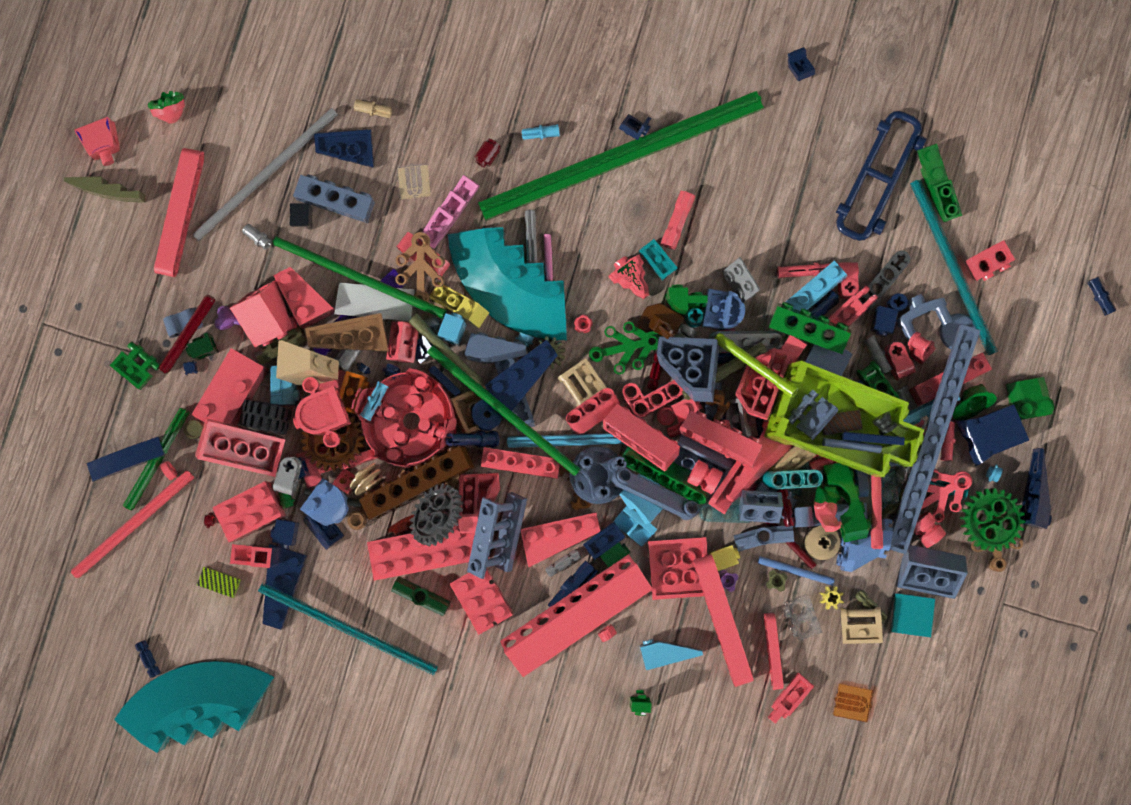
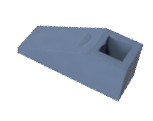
M481 332L470 334L465 351L467 360L483 364L528 354L527 346L520 341L509 342L505 338L498 336L491 338Z

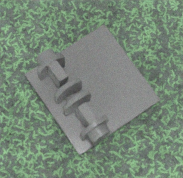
M741 257L722 271L725 280L730 284L734 293L738 294L742 303L751 299L760 291L759 286Z

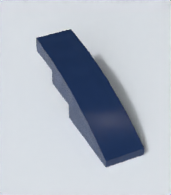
M155 437L87 463L92 482L165 456L160 437Z

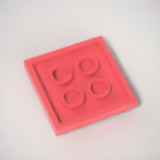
M706 537L648 541L651 587L653 589L652 600L704 596L693 560L708 556Z

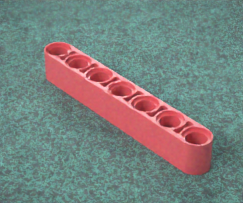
M183 148L181 151L154 265L156 274L176 277L178 274L204 163L203 151Z
M711 554L693 560L732 682L735 687L750 683L754 679L713 556Z

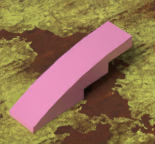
M463 175L454 190L450 191L443 204L437 208L422 231L429 236L430 246L433 249L447 234L480 187V185L466 175Z

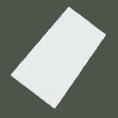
M339 283L334 314L363 317L381 313L383 319L409 321L411 319L412 305L366 285ZM397 288L414 296V289Z

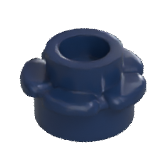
M387 364L382 371L387 378L399 374L401 369L395 365Z

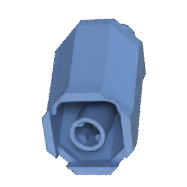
M882 518V549L871 548V530H869L867 538L844 542L841 535L840 546H842L841 554H838L836 565L840 566V570L852 572L877 557L886 559L887 555L884 554V551H889L893 535V528L889 527V524H892V520Z

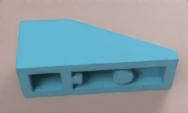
M654 638L645 640L643 645H639L646 670L703 655L701 649L663 641H654Z

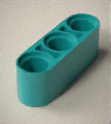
M813 469L767 471L763 476L765 486L775 489L818 487L823 481L821 472ZM810 474L812 475L811 482L809 481ZM776 475L777 482L774 484L773 478ZM792 475L795 478L793 483L791 482Z

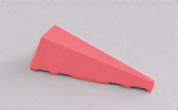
M769 421L764 422L762 425L764 430L759 440L763 448L753 468L742 464L744 468L740 476L734 478L736 483L732 491L726 494L727 499L732 502L741 496L742 490H747L794 446L783 445L765 438L764 434Z

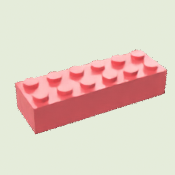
M459 525L453 526L454 533L449 532L448 539L443 537L442 543L437 542L436 546L431 544L430 547L417 542L412 534L367 542L373 579L375 581L467 563L470 560L475 533L460 534Z

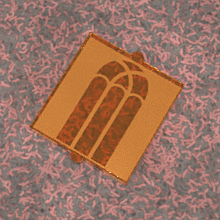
M839 683L837 695L834 698L833 716L868 722L869 710L872 708L873 690Z

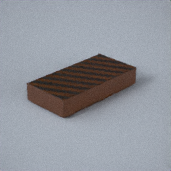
M860 410L836 413L822 429L823 436L863 429Z

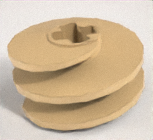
M376 463L361 469L355 475L350 488L355 490L357 496L375 488L384 480L383 478L374 479L380 474L381 469H377L370 474L376 467Z
M822 525L815 526L809 530L805 538V549L811 557L818 560H828L838 553L840 537L836 531L825 532ZM821 538L826 540V545H819V540L822 541Z

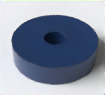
M484 400L477 402L471 410V420L480 430H492L502 420V415ZM484 412L489 413V418L484 416Z

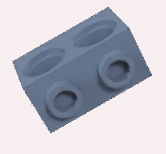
M742 490L739 503L740 521L780 522L783 509L782 493Z

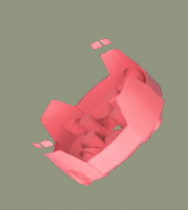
M408 368L405 373L395 374L382 380L381 383L389 388L381 400V406L377 407L371 421L363 418L360 414L368 401L367 397L371 396L375 387L362 390L357 400L355 411L361 420L364 438L369 447L374 451V457L384 462L404 468H410L423 462L427 463L431 461V457L440 454L442 451L445 452L448 448L446 438L452 437H447V434H456L457 419L455 418V411L449 395L439 382L422 371ZM360 388L358 389L355 397H357L358 393L360 392ZM355 399L353 400V403H352V407H351L352 409H353V407H354ZM408 413H416L420 418L418 427L413 430L407 429L403 424V419Z

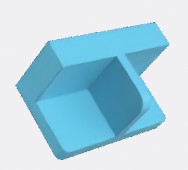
M627 505L613 521L640 546H643L658 530L650 523L645 524L639 514L634 509L630 510Z

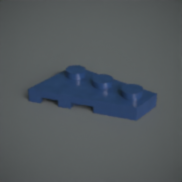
M371 129L314 134L315 152L317 154L374 168Z

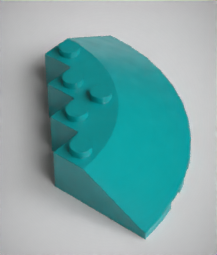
M503 227L482 228L448 234L449 249L458 277L472 299L489 312L488 315L507 328L532 337L542 339L548 337L549 340L555 337L556 341H567L564 280L545 281L544 263L525 264L524 246H505Z
M207 661L185 665L170 670L143 686L122 707L114 720L141 744L156 753L164 750L171 738L184 746L192 742L197 731L212 739L219 734L224 724L237 731L245 728L273 681L274 676L260 669L236 662Z

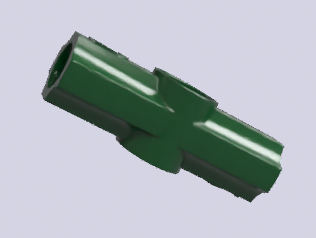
M400 576L397 577L391 589V592L441 616L445 615L451 602L429 591L427 588L421 587ZM418 591H423L426 595L425 600L422 602L416 598Z

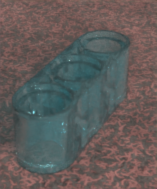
M709 504L702 505L698 512V517L705 522H752L740 521L739 505H731L729 507L731 511L729 519H724L722 513ZM706 507L712 511V516L709 519L704 518L702 515V511Z

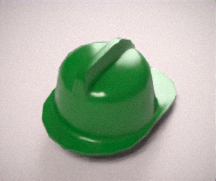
M983 384L969 387L963 392L961 403L955 407L952 416L957 421L970 419L992 406L996 402L997 397L994 393L988 392Z

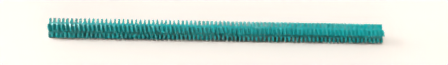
M915 180L910 183L912 185L911 188L925 215L924 217H926L929 228L933 232L934 239L938 243V247H940L939 250L944 260H946L945 263L951 275H953L952 278L957 288H959L958 291L963 299L962 301L966 303L967 312H969V316H972L970 317L973 321L972 323H974L975 329L980 330L979 338H981V342H984L982 345L985 347L986 353H989L987 356L998 352L997 348H995L996 346H994L995 343L992 337H990V333H988L989 330L986 324H984V320H982L983 317L980 311H978L980 309H977L979 307H976L975 298H972L974 296H971L973 294H970L972 293L971 289H969V285H966L968 284L965 283L967 281H964L966 278H964L962 270H959L961 268H958L960 265L957 266L959 263H957L955 255H952L954 252L953 250L950 251L952 248H950L948 240H945L947 237L946 235L943 236L945 233H943L941 225H938L940 222L936 218L937 216H935L933 208H931L932 203L928 201L930 199H927L929 197H926L928 195L924 193L926 190H924L923 184H920L922 183L919 182L921 180Z
M262 583L258 589V592L280 601L282 604L288 605V607L291 606V608L313 617L317 621L324 622V624L330 627L333 626V628L355 637L357 640L363 641V643L366 642V644L368 643V645L370 644L374 648L377 647V649L379 648V650L385 653L388 652L392 657L399 658L407 664L410 663V665L412 664V666L414 665L418 669L421 668V670L423 669V671L425 670L429 674L432 673V675H435L437 671V665L428 663V661L426 662L422 658H417V656L415 657V655L407 651L404 652V649L402 650L398 646L395 648V645L393 646V644L391 645L387 641L384 642V640L382 641V639L380 640L376 636L373 637V635L371 636V634L369 635V633L367 634L363 630L360 631L354 625L351 627L349 623L347 624L343 620L340 621L341 619L338 620V618L336 619V617L334 618L330 614L327 615V613H323V610L321 611L319 608L316 610L310 604L305 605V602L303 603L299 599L296 600L297 598L294 599V597L292 598V596L290 597L286 593L283 594L277 588L274 590V588H270V585Z

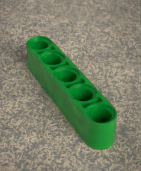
M627 446L622 455L625 459L624 462L626 461L627 463L626 467L690 501H695L697 504H704L709 493L702 490L700 485L696 487L687 482L691 471L673 462L666 471H663L629 446Z

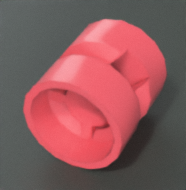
M698 459L687 482L696 487L700 485L702 490L712 494L723 472L714 467L710 469L707 463Z
M929 511L918 517L914 529V534L920 535L919 540L925 548L933 546L946 535L941 525L935 524L936 519Z

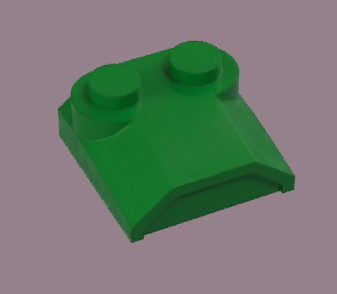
M1044 377L1006 384L1009 404L1015 405L1021 420L1053 415L1054 402L1049 396Z

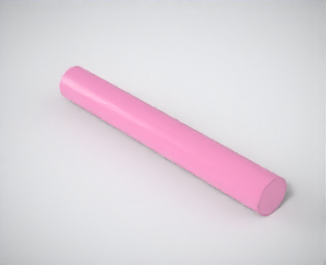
M544 234L545 281H553L551 234Z

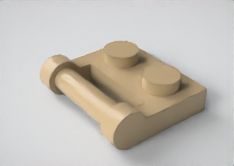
M586 358L558 377L559 381L564 383L577 402V406L606 388ZM573 374L588 395L584 399L569 378Z
M881 607L853 610L841 608L843 644L883 643ZM847 617H875V622H848Z

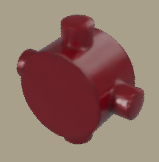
M210 512L209 515L204 517V525L206 528L214 526L215 516Z

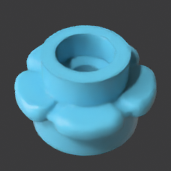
M519 333L516 339L529 347L530 344L533 345L534 337Z
M995 464L994 467L990 466L986 473V477H989V482L997 483L1003 469L998 467V464Z

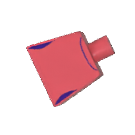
M105 117L74 130L90 157L94 160L101 159L103 166H109L114 163L111 154L120 151L114 121L109 117Z

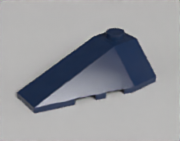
M1043 448L1033 449L1020 512L1025 513V515L1020 517L1021 520L1026 521L1022 525L1038 529H1047L1052 521Z

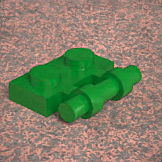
M131 341L127 346L131 350L129 355L121 351L110 364V367L138 390H142L153 376L148 372L149 368L152 367L158 371L161 364L157 362L153 355H148L142 346L136 345ZM138 356L145 361L142 365L135 361Z

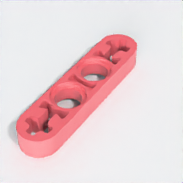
M774 612L764 613L771 685L773 690L783 689L776 618Z

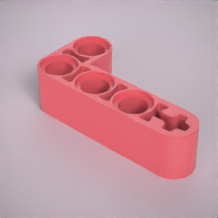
M673 380L643 396L636 384L628 383L622 390V396L632 414L643 418L683 396V389ZM670 386H676L679 393L671 395L668 390ZM627 388H634L636 395L628 397L625 393ZM659 395L662 398V403L659 405L654 404L652 396ZM638 404L644 405L645 413L638 414L635 411V406Z

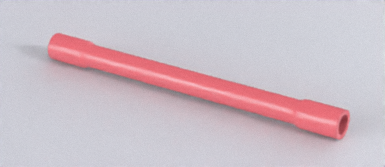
M871 475V548L882 549L881 477Z

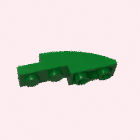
M937 143L917 150L922 165L920 169L922 177L943 222L963 216L952 180H948Z

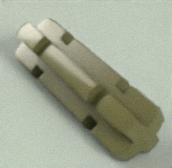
M864 590L856 593V599L862 602L866 609L879 607L870 597H867L868 594ZM881 611L882 623L887 619V615L883 611Z

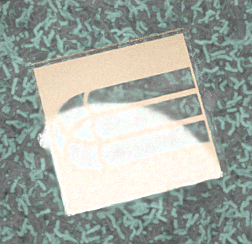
M411 163L409 166L397 167L400 200L412 198L417 200L421 197L431 196L427 163L417 165Z

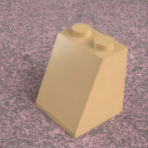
M282 340L278 342L276 378L302 386L304 379L308 377L315 378L319 384L338 379V360Z

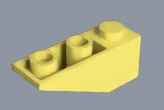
M445 285L435 287L430 294L432 301L450 312L461 315L466 322L477 328L481 327L489 314L479 303Z

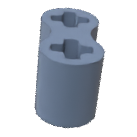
M197 308L186 309L163 319L169 338H175L181 334ZM203 323L200 324L198 329L203 327Z

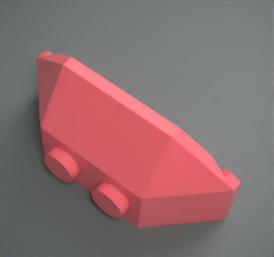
M772 348L768 352L755 357V359L784 378L792 354ZM747 365L735 395L748 414L768 420L780 389Z

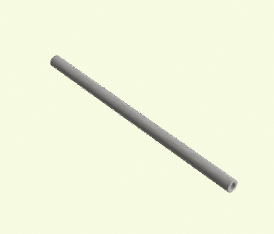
M333 108L328 110L192 235L200 241L314 137V134L319 133L338 115Z

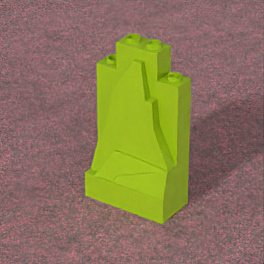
M804 361L788 365L784 378L799 389L792 398L781 390L779 391L764 434L765 438L783 445H794L875 477H885L890 470L889 462L903 467H912L918 458V447L924 440V429L903 421L909 412V402ZM811 390H814L818 394L814 401L818 402L823 397L837 407L839 410L837 413L860 410L863 429L849 432L880 435L878 432L879 428L874 426L872 421L878 416L890 412L892 421H895L898 426L884 435L904 437L905 441L904 445L901 446L867 443L881 445V453L828 447L822 445L823 439L841 440L842 433L823 436L821 430L812 440L796 427L801 422L797 419L791 424L787 418L791 415L792 409L797 408L803 401L804 395H808ZM808 406L802 414L806 416L812 408Z

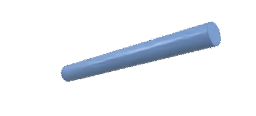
M759 556L758 564L831 586L834 584V578Z

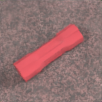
M680 191L675 209L660 245L672 250L676 249L681 231L695 199V195L692 193Z

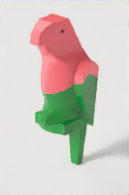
M822 481L821 485L817 487L815 494V518L819 520L825 532H835L842 526V522H838L835 517L838 509L837 501L841 499V495H839L836 487H825L822 489Z

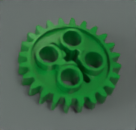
M991 488V491L983 489V493L976 491L977 497L969 496L972 502H965L968 508L961 509L962 512L966 513L965 516L960 517V519L965 520L961 527L967 528L963 534L970 535L968 541H975V547L981 545V550L988 548L989 551L994 552L996 548L997 551H1002V546L1009 549V543L1016 544L1014 537L1021 538L1017 533L1018 530L1024 531V528L1020 527V524L1026 523V521L1020 519L1021 516L1025 515V513L1019 512L1022 505H1015L1018 499H1010L1012 494H1005V490L999 489L998 492L997 488ZM996 502H998L1000 505V508L997 512L994 510V504ZM979 511H981L983 514L981 520L977 519V513ZM1007 519L1008 527L1004 529L1003 522ZM988 528L991 529V536L989 538L986 536Z

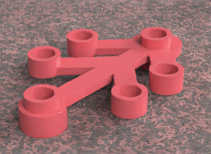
M934 469V472L938 473L935 478H931V481L941 480L950 483L944 487L929 484L927 492L933 494L924 499L921 510L938 500L936 510L932 512V515L935 518L936 514H942L940 518H935L936 522H942L945 518L944 510L948 494L955 490L954 499L949 502V508L952 512H959L962 508L963 492L972 485V477L969 473L959 471L951 475L940 473L937 469ZM960 478H965L963 483L958 482ZM954 503L959 504L957 508H952Z

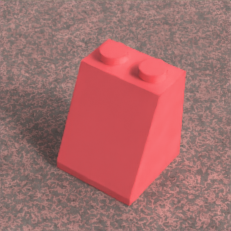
M276 280L247 293L230 308L254 347L261 344L266 346L274 338L279 340L288 334L287 331L292 327Z

